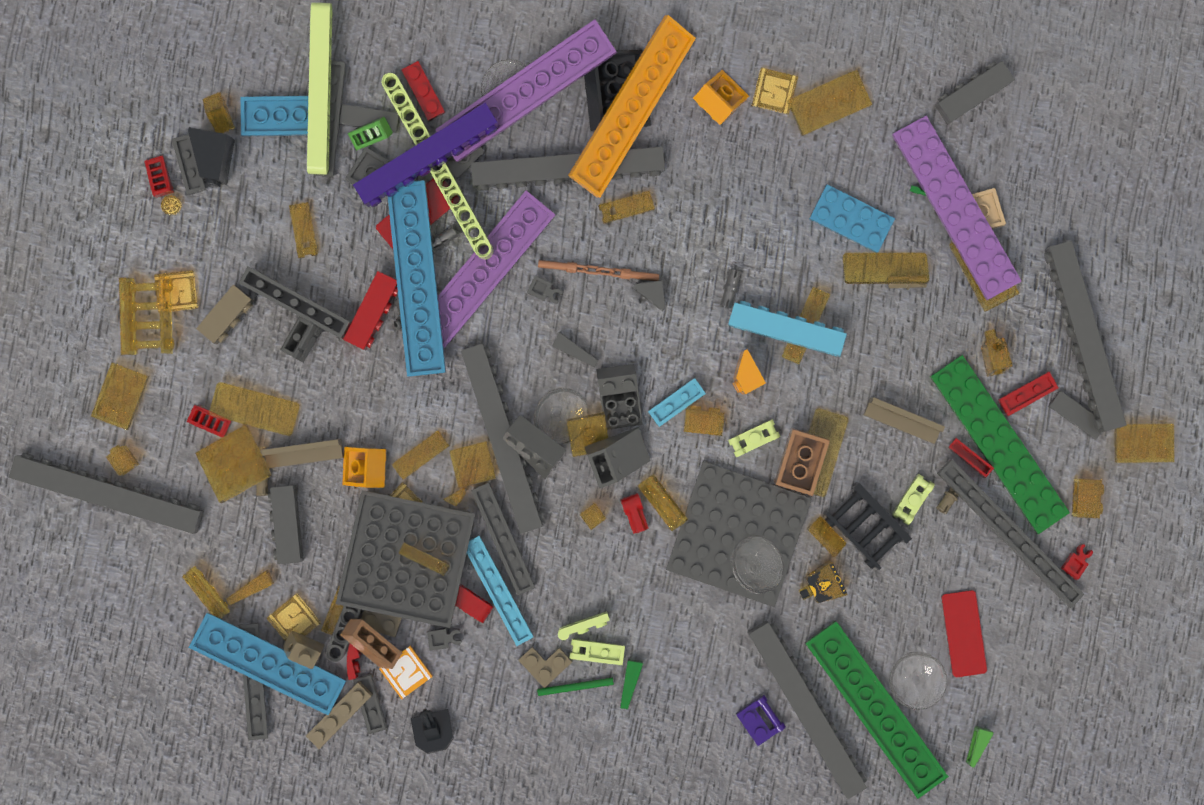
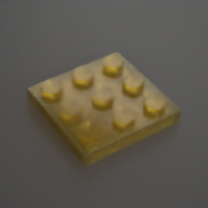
M246 425L195 453L221 504L272 476Z

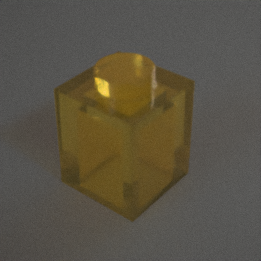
M117 445L109 450L111 454L106 456L118 476L125 475L140 465L127 446L120 447V445Z
M595 502L579 514L590 530L606 520V516Z

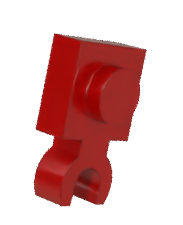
M1080 544L1077 547V554L1070 553L1061 567L1063 571L1075 580H1079L1089 565L1085 559L1090 558L1093 554L1092 550H1088L1086 554L1083 553L1085 544Z

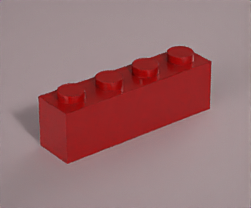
M377 271L343 340L365 351L367 348L372 347L375 341L373 336L376 330L380 331L384 323L382 321L384 314H388L391 310L392 304L390 302L393 296L397 297L398 295L397 280Z

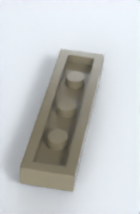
M359 681L332 708L329 715H326L306 737L320 749L373 694Z

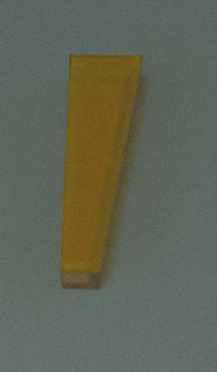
M403 543L399 551L400 555L442 576L445 575L449 567L447 563L406 543Z
M266 570L226 598L228 605L230 606L273 585L274 581L269 571Z
M339 587L321 628L322 632L333 635L344 607L336 604Z

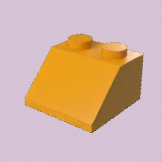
M721 70L699 90L693 99L714 121L721 125L748 99L749 95L729 75Z
M748 349L740 353L733 377L735 382L732 383L737 393L741 392L742 395L766 384Z
M344 447L342 485L384 488L386 449Z

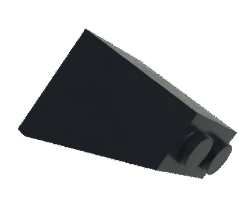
M189 127L188 133L199 176L210 186L221 187V184L227 185L235 140L228 134Z

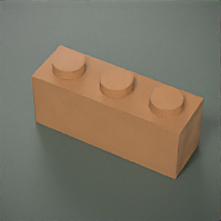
M350 619L340 634L380 668L393 669L402 654L401 651L362 619Z

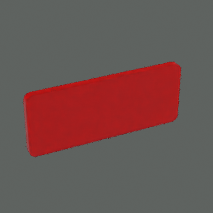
M434 178L426 184L430 226L451 209ZM444 180L442 186L449 187L447 182ZM456 195L452 198L451 202L452 204H457L460 199ZM388 215L376 225V230L393 249L390 215Z
M968 590L943 594L941 600L952 675L957 678L986 673L987 666L976 592Z

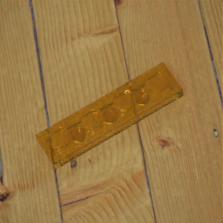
M812 287L800 317L807 319V323L814 324V321L819 322L830 294ZM788 343L782 358L800 365L807 348Z

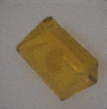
M464 487L443 500L456 507L461 503L468 489Z
M821 516L807 528L808 532L834 558L847 544Z

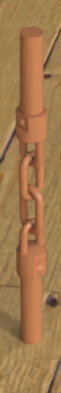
M539 260L538 262L539 268L565 270L569 273L582 272L628 280L632 278L659 281V274L631 271V269L625 268L611 269L593 265H579L574 262L562 263ZM588 268H594L596 272L588 271ZM615 271H619L620 275L614 274Z

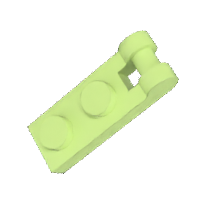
M606 611L561 627L558 630L559 639L566 640L570 634L578 632V634L586 633L589 631L588 628L593 626L600 628L607 625V621H610L608 612Z
M572 639L571 641L573 648L572 652H570V659L623 665L625 645ZM580 647H586L585 654L580 653Z

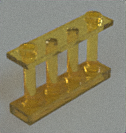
M159 276V283L137 284L134 278H119L121 355H137L138 349L161 348L162 354H173L174 339L172 338L171 312L173 284L171 277ZM159 290L160 302L136 303V291ZM137 310H160V321L137 322L135 312ZM141 329H160L161 340L137 341L136 331Z

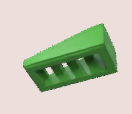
M381 117L350 131L348 135L357 151L388 138L392 135V130L386 118ZM365 130H366V132H367V134H368L370 140H368V138H367V136H366V134H365V132H364ZM358 133L360 134V136H361V138H362V140H363V143H361V141H360V139H359V137H358V135H357Z
M979 726L974 728L966 763L969 766H976L991 740L994 732L990 729Z

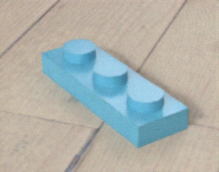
M694 378L649 410L648 413L658 427H660L706 393Z

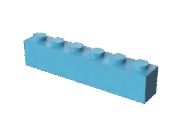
M745 301L734 303L728 324L730 327L841 358L847 333H843L844 329L833 327L832 329L825 328L826 324L814 321V324L807 323V319L796 316L795 319L789 318L787 313L777 311L776 314L771 313L769 308L758 306V309L753 308L751 303Z

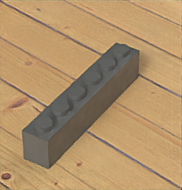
M247 266L239 281V284L341 339L344 338L352 323Z

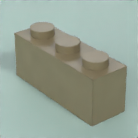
M233 284L196 329L212 343H223L229 336L227 334L231 328H236L241 322L239 318L253 308L252 303L255 300Z

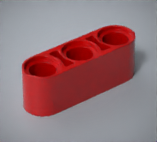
M460 584L455 606L479 622L484 623L494 606Z

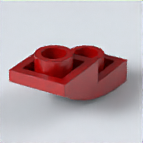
M349 644L347 653V674L349 680L356 679L359 676L360 665L358 661L355 662V659L360 658L362 655L352 644Z

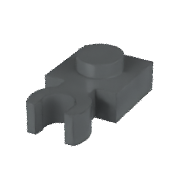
M534 276L527 291L528 294L545 301L546 297H549L555 304H558L559 301L555 300L553 295L555 293L563 294L560 289H550L552 283L538 276Z
M447 628L427 631L429 650L449 648V642L455 645L461 644L462 640L454 639V634L460 633V629H455L447 634Z

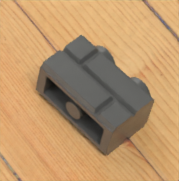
M299 316L280 350L304 363L322 329Z

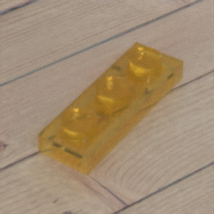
M438 430L394 462L392 466L402 480H404L450 445Z
M654 474L637 485L671 531L688 520Z
M196 566L182 576L212 615L222 619L230 612L226 602L219 597L215 588L208 583L203 573Z

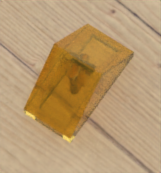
M221 92L203 99L205 113L215 132L224 133L235 128Z

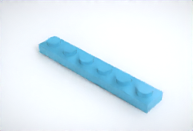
M480 535L471 539L467 555L516 646L534 636Z

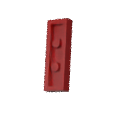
M419 61L403 68L402 72L428 122L443 115L445 111Z
M1049 371L999 398L998 401L1006 415L1010 416L1057 390L1059 387Z

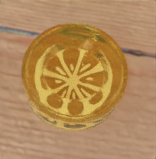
M169 195L163 198L161 201L163 212L168 215H176L180 212L182 205L177 197Z

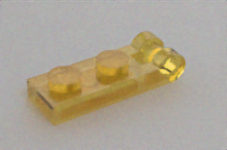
M650 191L598 205L599 211H602L603 224L655 210ZM615 208L616 214L611 215L609 209Z
M309 203L289 205L298 258H305V255L310 254L312 256L318 255ZM309 242L310 247L304 248L303 243Z

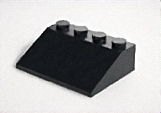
M616 50L617 53L584 75L590 131H595L643 50ZM650 116L643 127L651 126Z

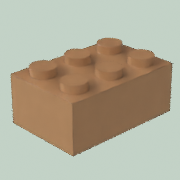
M791 428L774 483L778 486L813 496L830 440Z

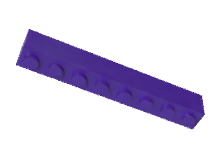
M485 102L359 180L353 186L367 207H375L382 202L381 199L384 197L395 195L400 187H407L414 183L416 177L420 175L421 177L431 172V168L434 166L445 164L450 156L461 154L466 146H473L480 142V138L487 134L489 136L495 133L500 125Z

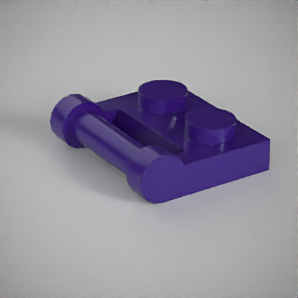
M765 695L760 696L736 713L757 746L786 728L785 724L780 722L766 702L767 698ZM758 706H761L774 725L771 729L768 728L757 712L756 708Z

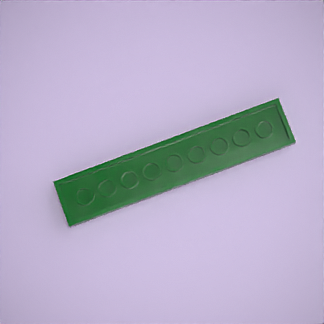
M960 355L930 376L987 462L994 468V472L1036 534H1040L1070 513L963 355Z
M836 620L805 642L806 646L917 799L949 777Z

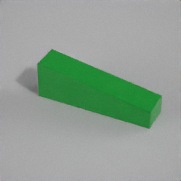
M630 659L627 661L620 704L622 709H628L643 661Z

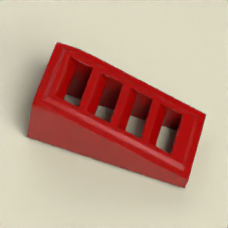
M164 156L145 160L153 197L158 198L174 193ZM160 162L161 166L151 168V164ZM162 169L163 173L153 175V172ZM164 177V180L155 182V179ZM159 185H166V187L157 189V186Z
M194 405L187 422L224 438L232 420L200 405ZM198 412H202L198 421H196L195 418ZM207 414L209 415V417L206 421V424L204 425L202 423ZM213 418H216L215 424L213 428H211V422ZM223 421V426L219 432L217 428L220 422Z

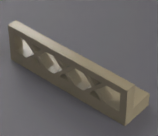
M870 397L863 414L866 417L932 444L936 443L939 433L943 432L945 426L874 397Z
M341 439L261 450L262 456L265 455L267 469L344 458Z

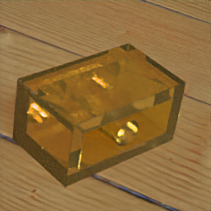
M690 406V409H685L683 432L722 436L725 413H721L719 408H709V411H702L700 406Z
M1074 478L1073 517L1100 519V514L1103 513L1101 495L1104 494L1102 480Z

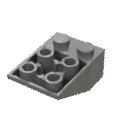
M634 364L596 369L605 430L643 425Z
M639 427L584 447L599 489L622 480L650 462Z

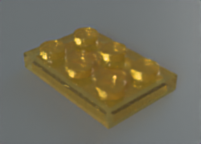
M111 363L91 417L129 430L149 376L116 363Z
M1127 424V426L1114 429L1115 463L1174 462V424Z

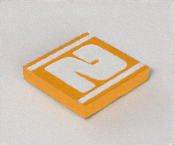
M411 645L402 651L393 669L379 668L401 700L433 677Z

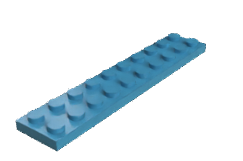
M414 181V183L407 187H400L395 195L388 197L407 377L446 373L426 181Z

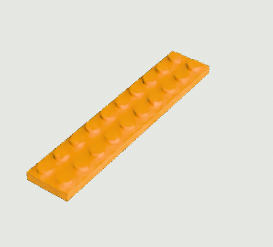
M669 15L663 17L568 175L597 198H601L696 39Z

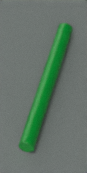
M613 677L539 688L537 693L538 696L610 686L614 685Z

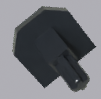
M425 708L420 712V716L411 718L415 746L427 754L446 750L454 739L448 709L431 713L430 710Z

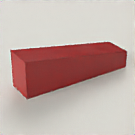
M957 438L948 447L984 478L994 469Z

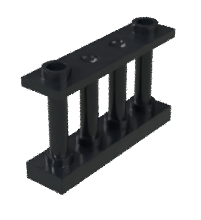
M856 482L851 487L854 490L853 495L832 515L825 511L823 513L826 516L824 520L832 528L836 526L866 558L864 562L871 569L875 567L877 570H880L881 567L877 562L897 542L900 543L902 541L907 544L912 538L866 489ZM858 500H863L867 504L866 509L844 529L837 520ZM876 513L881 518L879 523L858 543L850 534L871 514L874 515ZM889 527L894 532L892 537L871 557L863 548L884 528L887 529Z

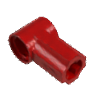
M636 493L621 498L620 501L625 515L628 517L633 534L649 529L642 510L643 506L639 494Z

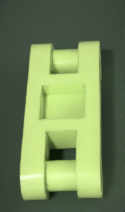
M773 419L729 439V444L735 450L733 452L735 457H739L781 437L779 431L776 432ZM767 429L769 436L764 437L762 430ZM744 439L747 446L742 448L739 441Z
M920 474L914 478L892 513V516L895 518L899 517L908 526L935 486L933 482L924 480V477ZM919 485L924 488L921 493L916 490ZM905 506L910 509L908 514L903 511Z

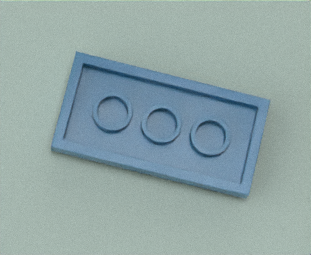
M309 96L240 97L241 136L308 135Z
M828 184L825 186L809 218L875 253L879 252L895 218Z

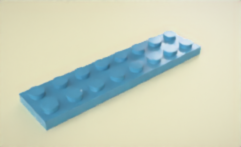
M208 612L188 647L326 715H329L346 682L345 679L317 665L310 669L289 660L284 649Z

